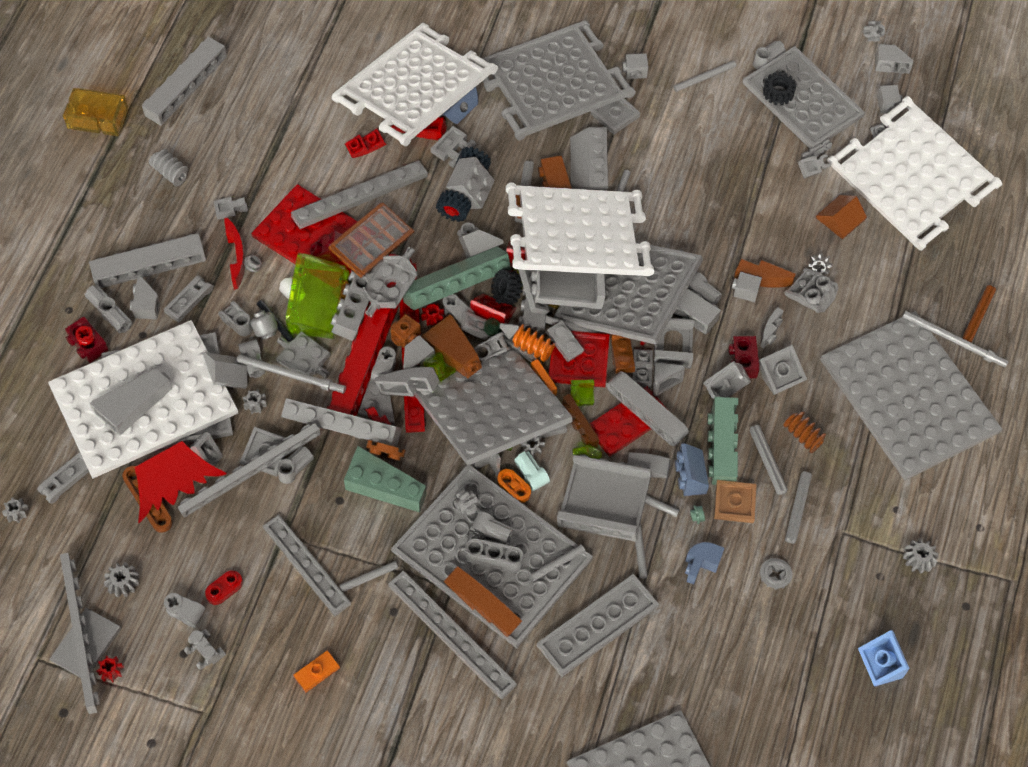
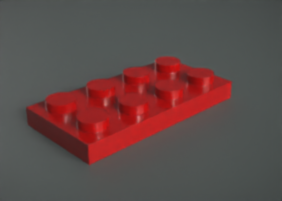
M648 386L643 388L653 398H655L660 404L664 406V404L657 398V396H653V392ZM620 403L590 423V426L599 438L598 444L609 457L651 430L646 423L623 403Z

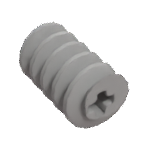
M167 149L154 153L149 159L150 166L168 179L169 182L173 183L174 186L178 187L186 180L188 167L183 166L181 161L178 162V159L173 157V154L169 153Z

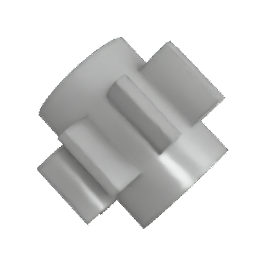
M868 21V25L864 26L863 33L868 38V41L877 42L880 41V37L884 36L885 28L881 21Z
M820 253L818 258L815 255L812 257L814 262H811L808 266L812 267L814 271L821 274L824 272L828 275L830 272L828 268L832 267L833 264L829 263L830 256L825 257L823 253Z
M258 389L256 391L249 390L247 396L243 397L244 409H249L251 414L262 413V408L267 407V403L264 401L266 400L265 394L260 395Z
M542 435L521 443V446L526 447L524 451H529L532 457H534V454L537 452L542 454L540 447H544L545 443L540 442L542 439ZM531 441H535L534 448L530 446Z
M462 490L456 494L457 500L454 501V505L460 514L467 513L469 516L477 511L476 505L479 504V501L472 491L465 492V490Z
M12 497L10 501L4 503L6 509L2 513L4 516H7L8 522L13 520L20 523V520L27 518L25 511L29 510L27 504H24L22 498L15 500Z

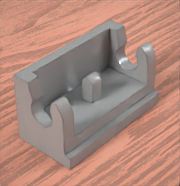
M734 361L703 382L713 399L715 397H730L751 383L743 366Z

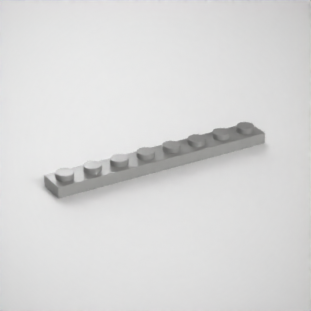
M418 160L292 211L291 217L299 229H302L424 179L428 176V172Z
M314 423L313 425L308 424L300 430L301 432L295 436L293 434L289 435L280 445H273L268 448L267 453L262 456L257 455L249 461L250 463L244 467L239 466L235 468L231 475L220 477L213 486L202 488L195 497L184 499L180 503L181 505L178 506L179 511L184 518L318 437L321 434L317 425Z
M69 553L60 554L85 705L88 713L92 714L97 713L96 705L100 704L98 692H94L93 685H96L95 674L90 672L93 660L91 653H87L86 649L87 646H90L88 634L83 632V627H86L85 616L80 614V609L83 608L81 596L77 597L76 590H79L80 586L78 577L74 578L73 574L74 571H77L74 559H70Z
M404 571L388 583L389 588L501 700L517 686V683Z

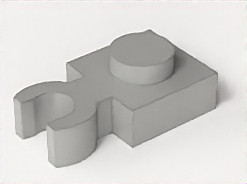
M827 154L820 156L818 159L815 155L798 162L804 179L822 172L821 169H827L831 166V163L825 164L823 162V159L828 157Z

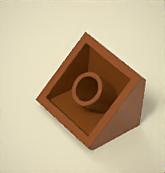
M839 195L818 213L815 218L843 240L866 220L867 216L857 196Z

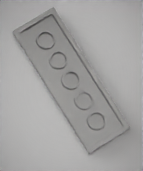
M632 574L537 642L536 646L558 674L563 677L657 609L659 604L638 578Z

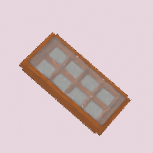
M382 202L329 246V249L362 278L383 261L384 256H388L389 253L391 254L411 237L415 231Z

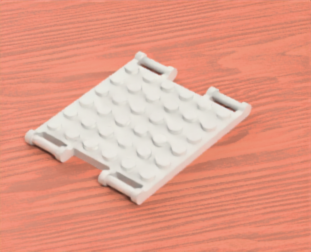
M421 23L335 91L332 95V100L346 106L357 116L362 113L365 107L385 119L379 125L380 131L390 134L399 140L403 146H408L411 139L490 74H495L498 66L485 61L473 51H469L464 56H461L446 47L449 42L448 36L441 35L429 28V25ZM347 95L357 101V103L354 104L343 96ZM395 125L406 133L401 134L390 126Z
M909 96L903 98L899 105L880 117V121L887 128L863 147L857 138H853L846 147L827 159L833 169L920 251L926 248V244L937 235L949 229L948 224L941 220V218L963 200L976 207L980 200L991 191L1002 186V182L998 177H994L916 106ZM907 107L909 111L893 123L891 119ZM853 149L857 151L844 163L840 164L838 162ZM985 182H989V183H990L989 185H987L983 190H981V191H980L978 194H976L975 196H974V195H971L974 191H976L979 187H981ZM932 225L936 226V228L933 229L930 233H928L925 237H923L922 239L918 238Z
M508 183L506 185V192L509 198L508 214L510 216L522 217L524 237L515 234L510 238L514 253L513 268L651 276L654 274V267L651 265L649 253L651 250L650 243L644 241L636 244L633 223H643L646 220L645 213L642 210V193L640 190L621 192L516 186L515 183ZM516 195H520L521 207L516 205ZM629 201H634L635 214H631ZM520 247H525L526 260L521 258ZM637 253H642L644 266H639Z

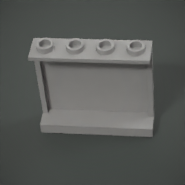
M532 270L531 281H534V283H532L531 295H534L535 303L602 309L605 299L604 274Z
M573 455V467L561 511H558L557 515L558 526L636 542L651 481V469H647L644 466H630L624 462H609L602 458L593 459L586 455Z

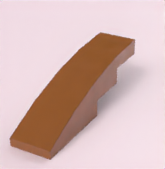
M458 566L443 581L472 610L475 609L489 623H493L506 637L510 636L522 622L504 603Z

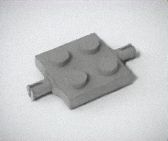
M302 331L291 342L282 336L278 338L277 343L284 347L283 352L276 358L278 363L287 369L310 376L318 373L324 378L329 377L330 372L324 369L323 365L331 356L330 352Z

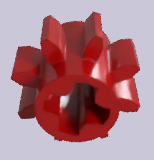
M430 303L426 308H422L421 320H426L427 326H435L443 320L444 309H439L438 303L436 305Z
M106 655V659L98 661L100 669H97L96 672L98 675H102L101 679L103 682L108 679L114 683V679L122 677L120 670L124 666L122 663H118L119 659L117 656L111 659Z

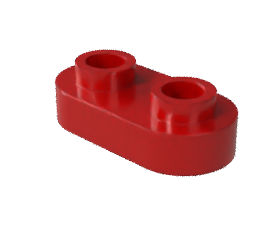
M233 570L228 571L211 583L205 590L207 601L212 605H219L240 590L243 585L240 573ZM230 578H235L233 582H228ZM215 590L219 591L216 595L212 594V592Z

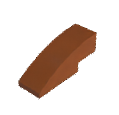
M741 259L734 278L738 279L740 272L761 277L760 287L782 288L791 287L796 274L761 260L758 266Z

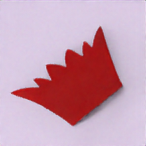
M183 441L135 466L140 500L138 523L142 522L147 516L153 504L156 510H159L162 497L168 503L174 505L178 497V490L187 494L195 493L193 480L199 483H207L204 476H223L227 473L203 460Z

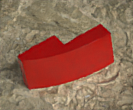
M378 129L373 130L364 137H361L359 134L345 143L352 158L369 154L387 145Z

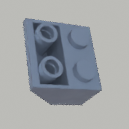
M685 443L681 444L680 451H677V460H675L676 472L680 474V478H678L679 489H682L683 496L707 494L709 483L703 451Z

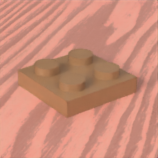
M717 480L714 519L754 523L756 484Z

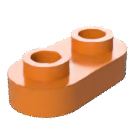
M504 469L499 472L497 482L500 488L521 503H525L530 499L531 488L517 473L511 469ZM509 479L511 482L505 483L504 480ZM523 492L524 495L519 496L518 493Z

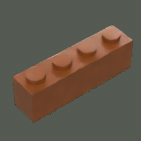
M562 155L541 159L538 174L540 178H543L542 187L572 189Z

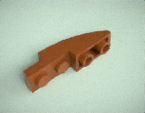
M610 334L612 360L616 374L620 371L635 373L630 338Z

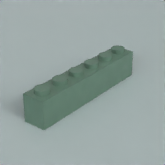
M496 246L416 279L404 295L403 302L411 309L416 310L495 277L494 275L499 270H511L508 253Z

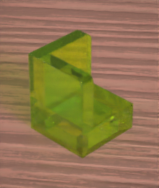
M437 353L424 361L425 367H433L440 382L456 373L455 368L445 366L442 353Z
M571 380L570 394L577 406L594 405V380Z

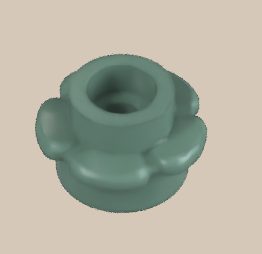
M693 505V509L690 510L692 521H696L697 524L705 521L702 506L696 507Z

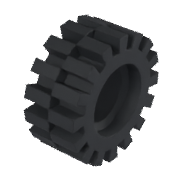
M776 72L773 75H768L763 88V96H765L766 100L769 99V103L775 102L774 105L780 103L781 106L784 102L788 104L789 101H792L796 90L795 79L792 80L791 75L787 77L788 74L782 75V72H779L778 75ZM775 86H781V87L785 88L786 90H785V91H777V90H775L773 87H775Z
M499 270L494 275L496 278L492 279L494 284H491V288H493L491 293L494 294L493 299L503 304L517 303L518 299L521 298L520 293L523 292L521 290L523 283H521L520 274L517 271Z

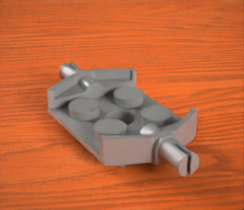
M408 247L402 256H384L383 264L367 288L363 287L364 294L371 302V305L365 312L368 316L372 317L376 309L396 308L417 277V271L409 260L415 252L413 248ZM390 282L396 283L392 288L386 287Z

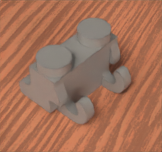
M199 629L193 631L188 637V642L190 644L193 643L190 648L187 646L184 649L187 655L197 649L205 659L203 663H197L196 667L199 670L207 665L209 666L211 663L214 665L226 655L221 647L216 652L207 641L211 635L206 629L201 632Z

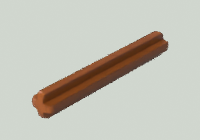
M991 285L986 287L962 337L963 339L972 343L995 294V287Z

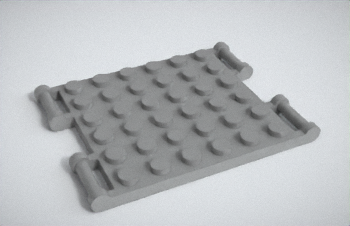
M581 21L482 58L498 66L497 72L491 74L494 79L490 80L487 77L483 80L484 88L487 92H491L495 87H500L511 107L504 109L501 115L510 124L517 140H523L530 134L623 98H632L636 94L634 88L630 87L623 77L621 69L614 67L607 70L595 51L601 50L604 45L601 40L597 39L588 21ZM581 31L586 33L591 43L588 42ZM613 77L618 80L623 90L619 88ZM517 114L524 128L520 129L513 115Z

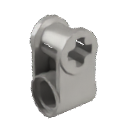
M452 294L443 298L445 316H453L460 329L461 316L465 311L475 315L473 310L460 300L457 295Z
M232 301L230 306L224 311L218 312L221 320L238 335L248 336L251 334L253 329L250 324V316L235 301Z
M503 332L475 347L476 353L481 347L488 350L486 357H479L480 361L488 360L511 350V347L507 345L503 337Z
M383 347L379 351L376 363L372 369L370 381L394 372L396 353L393 348Z
M170 593L164 599V606L168 615L191 627H196L206 610L200 603L189 600L177 593Z

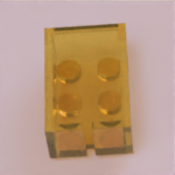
M73 88L63 118L67 129L99 134L102 131L105 135L119 137L129 108L125 95Z

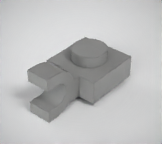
M231 197L214 201L218 220L236 216L235 211H248L244 197L235 201Z

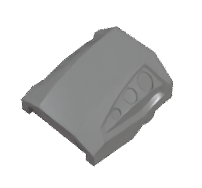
M804 268V272L784 293L788 298L815 310L816 313L825 312L835 300L838 284L820 272Z

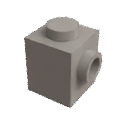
M647 53L626 54L625 61L622 62V71L626 72V79L647 78Z
M898 85L880 86L877 94L880 113H888L902 102L903 97L899 94Z
M740 272L738 279L734 278L732 289H735L733 297L755 302L762 278Z

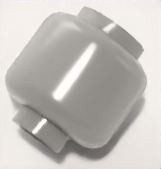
M265 310L254 313L255 317L251 319L250 324L255 335L262 339L274 336L276 334L275 331L278 329V324L273 313H265Z

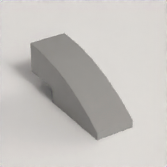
M433 367L399 370L382 375L374 380L381 394L414 396L417 391L433 392L440 382Z

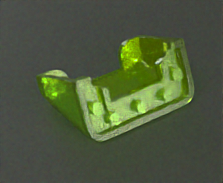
M298 253L286 311V325L291 334H299L302 331L307 336L334 339L335 334L331 332L334 325L331 324V321L337 312L341 285L348 281L349 270L346 269L345 265L309 254Z

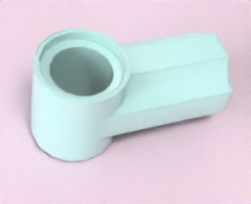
M529 451L520 453L514 459L532 492L550 483L548 474L543 467L538 466Z

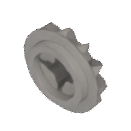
M768 559L760 568L761 581L767 587H772L775 590L778 588L784 589L792 579L791 567L782 559ZM772 569L776 573L781 572L779 575V579H777L776 576H771L773 573Z

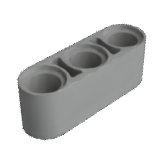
M470 539L465 545L466 559L471 563L508 571H518L523 566V552L518 547L481 539ZM476 548L479 552L471 553L470 550ZM491 553H498L499 556H498V557H491L490 554H491ZM517 557L519 560L513 562L510 560V558Z

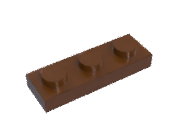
M570 394L563 396L562 405L571 414V424L574 430H578L581 434L583 444L585 446L588 445L591 451L598 448L599 438Z

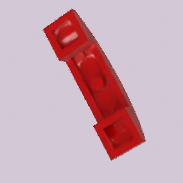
M224 218L228 243H235L237 263L230 264L233 288L236 290L239 288L244 276L245 255L238 230L228 218Z

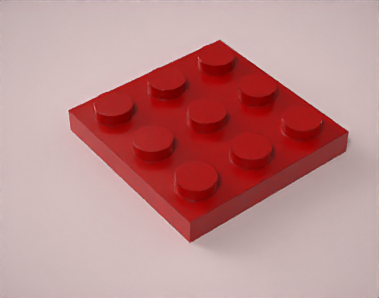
M570 331L584 349V352L570 362H567L555 346L550 358L549 377L553 383L605 388L610 334Z

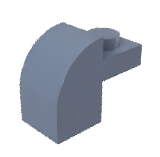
M709 542L694 545L689 550L685 561L688 562L685 574L688 575L687 582L694 585L700 567L716 573L724 547Z

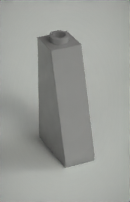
M155 368L93 400L89 404L93 413L121 436L172 390L171 379L165 372L160 373Z

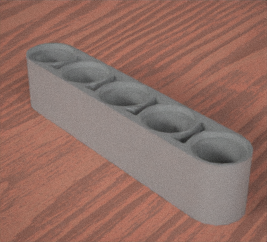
M620 371L606 384L607 389L613 396L671 446H676L689 433L684 423L626 373Z

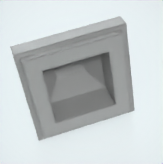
M500 324V328L508 339H511L520 327L519 325Z

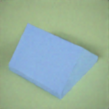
M893 630L858 648L874 686L901 679L910 669Z

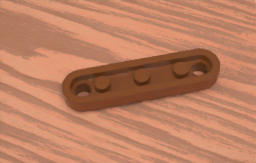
M130 466L123 471L122 477L140 506L137 478L131 480L133 476H136L135 466ZM161 503L159 510H156L153 504L146 517L155 531L159 533L167 532L172 527L171 516L163 503ZM162 521L166 522V523H165L164 525H162V526L159 525L160 522H162Z

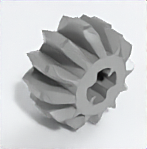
M920 538L917 542L911 541L905 547L906 553H904L903 559L907 560L906 566H912V572L918 569L921 574L924 570L929 572L932 567L936 566V559L939 553L934 552L936 546H929L930 541L923 543Z
M117 562L116 568L109 567L110 573L104 574L106 579L104 585L108 588V592L110 594L115 593V596L118 598L122 593L125 597L128 596L127 592L129 591L135 593L134 586H139V581L137 580L139 574L135 572V567H129L126 562L122 567Z

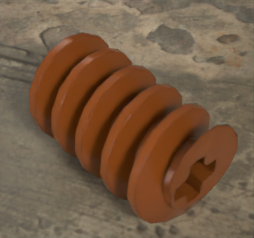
M804 411L799 414H792L783 426L788 427L790 433L794 432L793 436L799 438L801 444L805 443L804 447L810 449V453L815 452L823 444L826 434L819 435L820 427L815 430L813 429L815 422L808 424L810 417L802 418L805 414Z

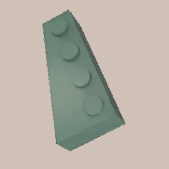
M715 397L711 413L707 414V425H710V430L707 433V442H711V448H708V459L711 460V465L708 466V477H711L712 485H716L717 480L737 481L738 452L735 449H737L738 434H734V432L737 431L738 414H735L738 398Z
M357 446L344 478L345 490L420 512L426 498V485Z

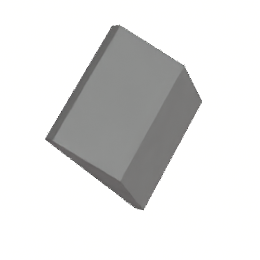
M793 345L759 359L762 378L773 395L807 380Z
M203 353L214 385L247 388V365L237 362V357Z

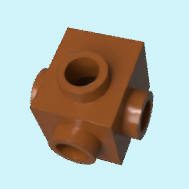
M406 314L391 326V339L393 343L403 348L421 334L420 324Z

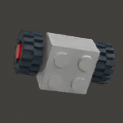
M465 147V149H462L456 161L455 169L446 186L448 190L441 193L436 204L437 212L441 213L442 217L446 216V219L450 218L453 222L455 220L457 222H460V220L464 221L470 209L483 208L495 181L488 172L491 159L488 158L487 154L484 155V151H478V148Z

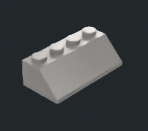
M588 127L570 137V183L572 189L607 191V127Z

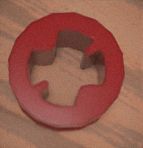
M81 326L76 330L75 336L79 344L85 346L94 341V334L90 327Z

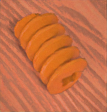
M522 324L514 335V347L519 348L521 346L523 352L527 350L529 355L534 353L535 358L540 357L541 361L545 362L550 357L555 343L550 344L551 338L543 341V334L537 338V331L531 335V328L524 331L525 325Z

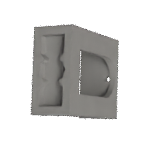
M687 318L670 319L656 345L654 344L653 366H655V363L683 365L685 368L691 369L693 362L694 320ZM674 330L682 335V352L664 351V336L667 332Z

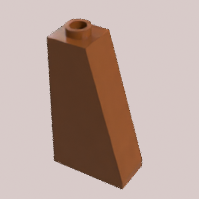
M447 316L421 336L435 350L436 357L467 379L482 368L478 354L453 316Z

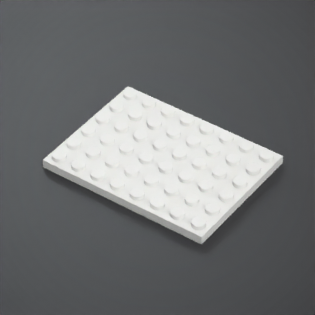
M192 320L48 382L92 479L238 414V410L226 386L214 385L203 357V353H208ZM155 368L160 373L165 372L171 379L172 390L121 436L93 413L89 404L93 400Z

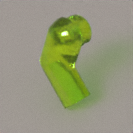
M591 445L572 449L573 455H586L593 459L602 458V453Z

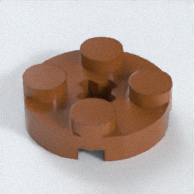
M368 440L366 448H369V453L381 455L382 452L387 453V458L399 461L401 457L404 458L406 452L404 449L398 452L399 448L379 442L371 445V440Z

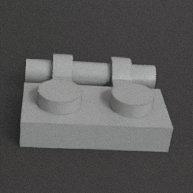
M452 126L430 149L432 154L443 161L450 157L452 160L449 162V165L454 168L460 152L457 153L455 150L458 147L465 149V147L474 148L476 142L471 140L467 143L465 141L467 135Z

